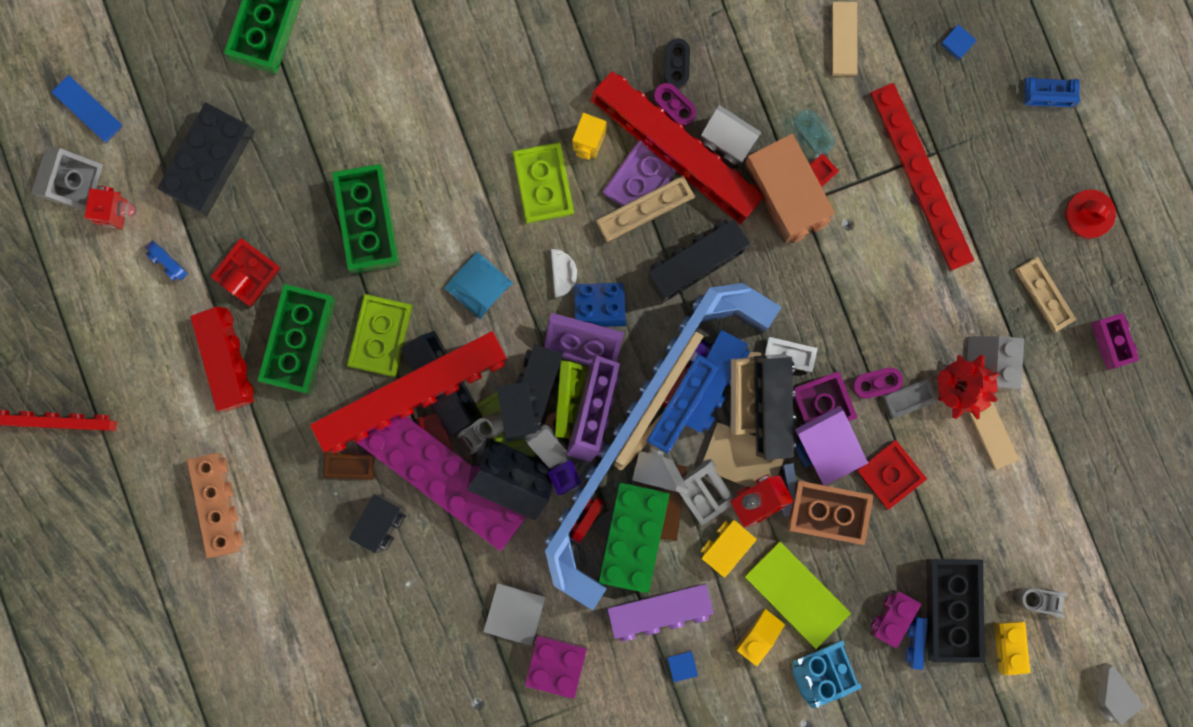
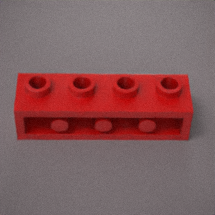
M213 307L191 315L190 318L216 411H231L254 403V390L247 378V365L244 359H242L239 349L240 341L237 335H235L232 325L234 323L233 316L228 308Z

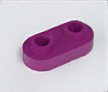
M663 83L656 88L654 101L672 121L680 123L683 127L689 126L694 122L696 117L695 106L674 85ZM668 94L671 99L664 101L662 95ZM681 111H686L688 113V117L681 118L679 116V113Z
M893 367L865 373L854 380L853 391L862 399L892 393L901 388L903 376L898 369ZM886 376L892 377V385L886 384ZM863 382L869 384L868 391H863L861 389V384Z

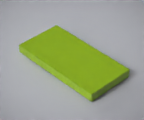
M780 541L744 576L815 649L851 614Z

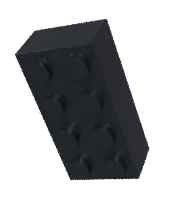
M205 102L157 189L207 217L255 131L248 124Z
M726 219L713 227L714 230L709 235H706L704 232L692 240L693 243L687 249L682 246L672 252V256L666 262L661 259L650 266L651 269L649 270L647 280L663 304L747 251L750 243L734 219L730 222H727Z
M926 559L928 660L932 662L985 663L983 559Z

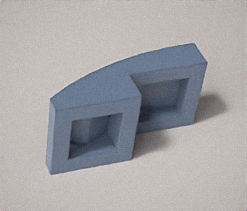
M792 463L782 465L781 470L784 484L794 501L795 470ZM793 503L780 510L781 517L790 515Z

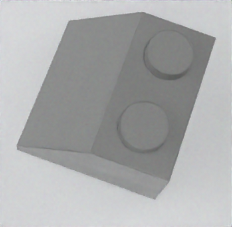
M719 105L701 134L700 141L703 142L704 147L710 152L714 153L717 151L723 155V160L732 166L737 164L741 167L756 145L761 132Z
M46 147L31 194L86 211L89 188L96 189L103 164L61 148Z
M969 336L966 361L973 362L979 355H983L984 367L992 372L999 373V376L996 378L998 389H1020L1022 383L1024 338Z

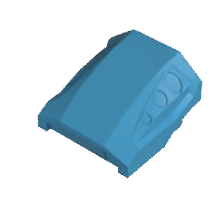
M476 252L446 285L445 290L477 318L482 320L483 315L494 305V302L501 298V295L514 283L479 252Z
M843 640L793 660L794 678L802 697L811 708H817L862 688L861 684L857 683L843 648L845 645Z

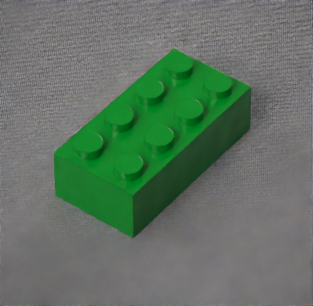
M242 0L224 51L225 55L230 61L277 75L302 0Z
M382 164L332 172L348 270L355 274L401 266L386 174Z
M283 284L258 377L259 382L308 395L312 394L337 301L336 298L331 295Z
M621 482L618 483L598 579L599 583L649 594L670 493Z

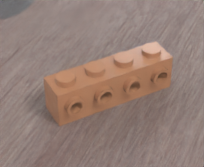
M214 453L187 459L206 558L241 552V546L244 545L241 531H237L236 521L239 520L236 506H232L231 497L234 496L232 483L227 481L226 472H229V466L226 457L223 458L221 453Z

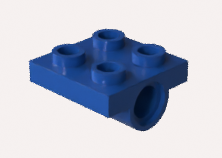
M624 283L575 284V319L602 327L626 326Z

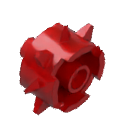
M958 355L957 361L940 371L937 377L940 395L938 400L943 401L946 406L952 408V418L957 419L964 412L972 413L976 419H980V412L989 408L992 405L990 402H997L998 400L994 393L998 391L996 378L999 376V373L992 372L984 367L983 355H979L973 362L966 361L961 355Z

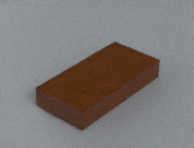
M324 453L323 478L374 480V455Z

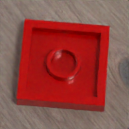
M897 440L891 442L871 458L868 464L856 470L887 510L891 509L927 480L926 476Z

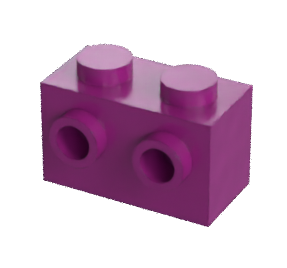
M1124 313L1091 323L1106 370L1140 361L1138 350L1132 340L1130 326Z
M894 590L893 593H889L883 602L884 609L880 616L877 615L870 626L872 628L870 634L897 649L921 604L900 591Z

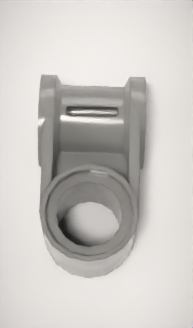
M491 413L478 419L457 434V437L459 439L462 438L469 448L471 456L476 454L486 437L493 440L504 431L502 415Z
M1023 587L1017 591L1015 601L1022 609L1064 618L1065 614L1062 613L1064 598L1068 596V593ZM1032 593L1034 595V602L1028 606L1026 596Z

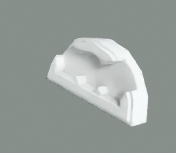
M551 249L556 299L565 296L573 289L577 280V268L575 262L568 254L561 250Z

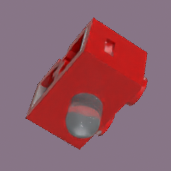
M99 186L98 189L89 188L84 218L98 226L123 230L125 217H133L137 212L136 206L121 197V193L114 191V188Z
M767 474L758 478L755 481L757 485L752 488L747 486L737 492L738 496L730 501L743 528L759 524L775 512L794 502L780 475L770 477Z

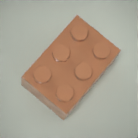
M795 481L794 502L786 530L865 545L874 495Z

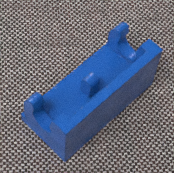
M1027 77L1025 79L1024 105L1074 107L1080 102L1079 79H1035V77Z

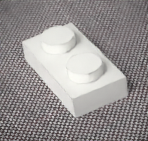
M768 337L764 355L784 354L791 356L795 364V370L812 373L818 348Z

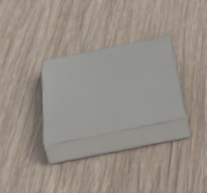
M497 583L484 632L532 646L546 597Z

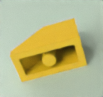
M764 609L736 645L735 649L755 666H758L774 645L785 624L768 610Z

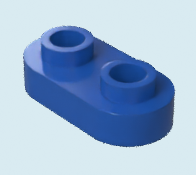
M154 240L148 243L146 255L156 264L160 261L166 267L164 272L173 281L177 278L182 281L189 274Z

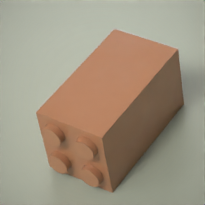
M793 133L747 157L744 167L752 183L764 196L762 201L784 243L792 241L793 244L797 243L809 234L808 231L813 229L816 233L828 226L827 224L831 222L830 219L835 212Z

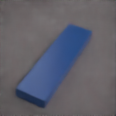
M699 354L696 356L646 440L647 442L669 454L720 368L718 365Z

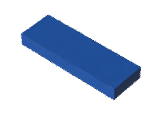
M70 75L52 91L64 105L105 143L123 127L112 114Z

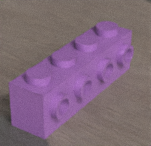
M596 355L588 366L566 455L590 463L596 455L599 456L604 446V441H602L603 433L606 432L609 424V419H607L608 412L614 403L612 395L619 381L617 374L620 363Z
M705 583L607 607L615 639L620 638L621 642L636 638V633L644 631L645 635L659 633L660 627L668 625L670 629L685 626L684 621L694 619V623L709 620L708 615L714 614Z

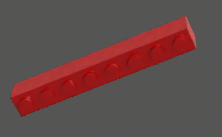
M611 71L593 91L590 99L593 104L634 138L641 141L645 147L674 169L680 176L684 175L686 181L739 225L743 224L764 198L755 185L747 183L737 170L730 169L723 163L719 155L707 150L698 138L689 135L680 123L672 121L666 116L662 108L654 106L649 102L644 93L632 88L623 76Z
M491 331L310 424L323 452L331 451L332 454H336L346 449V443L352 440L357 443L369 437L367 432L375 428L380 431L392 425L390 420L398 416L400 419H404L415 413L413 409L421 404L425 408L437 402V396L443 393L448 396L460 390L458 385L466 381L468 384H472L483 378L481 374L490 369L493 373L505 366L504 362L508 358L496 334Z

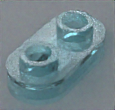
M812 110L801 111L794 122L796 131L814 153L818 155L830 153L835 146V136L816 112ZM804 120H808L811 123L809 128L803 126L802 122ZM823 139L826 142V146H819L818 140Z

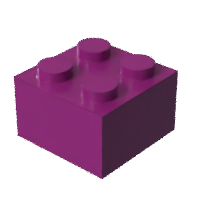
M839 371L795 388L796 395L793 403L802 425L839 406L842 407L848 421L857 419L856 412Z
M538 634L525 686L574 699L587 646Z

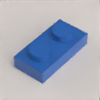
M914 617L907 629V635L911 637L910 647L906 648L905 661L909 662L908 667L912 669L923 670L927 619L923 617Z

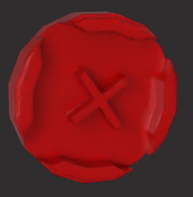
M1094 189L1083 190L1074 195L1067 203L1065 210V219H1067L1069 229L1078 237L1085 239L1098 238L1108 233L1114 225L1116 210L1111 198L1105 193Z

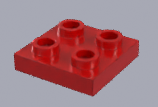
M240 238L211 275V278L252 308L282 268Z

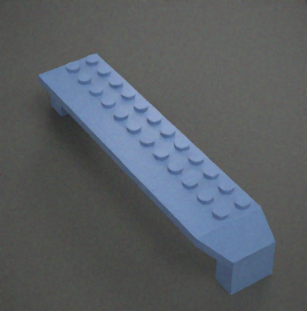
M744 283L710 287L705 296L701 294L698 296L691 308L694 311L692 317L686 316L678 329L681 332L678 339L673 337L665 350L668 355L665 360L661 358L658 360L651 372L655 376L651 381L648 379L645 381L638 393L641 395L638 403L633 400L625 414L628 416L625 424L621 422L618 424L612 434L615 440L611 446L605 445L599 455V458L602 459L598 467L594 465L591 467L585 479L589 480L585 488H578L572 498L575 504L571 510L565 509L558 520L562 523L558 531L552 530L545 541L548 545L545 553L553 585L591 610H594L607 589L605 585L576 567L569 532L698 325L703 322L734 315L764 333L770 327L781 306Z

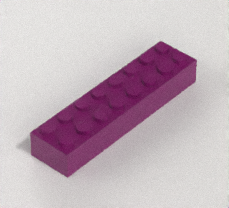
M370 389L366 396L374 391ZM398 416L390 420L392 425L380 431L375 428L367 432L369 437L357 442L500 552L527 518L468 491L467 486L472 465L409 417L400 419Z

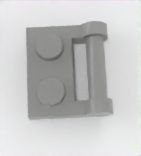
M712 459L705 460L698 468L682 478L688 488V493H680V495L701 526L731 507L730 501L736 498V495L729 491L715 470V464ZM703 476H708L721 495L722 499L718 503H716L700 478Z

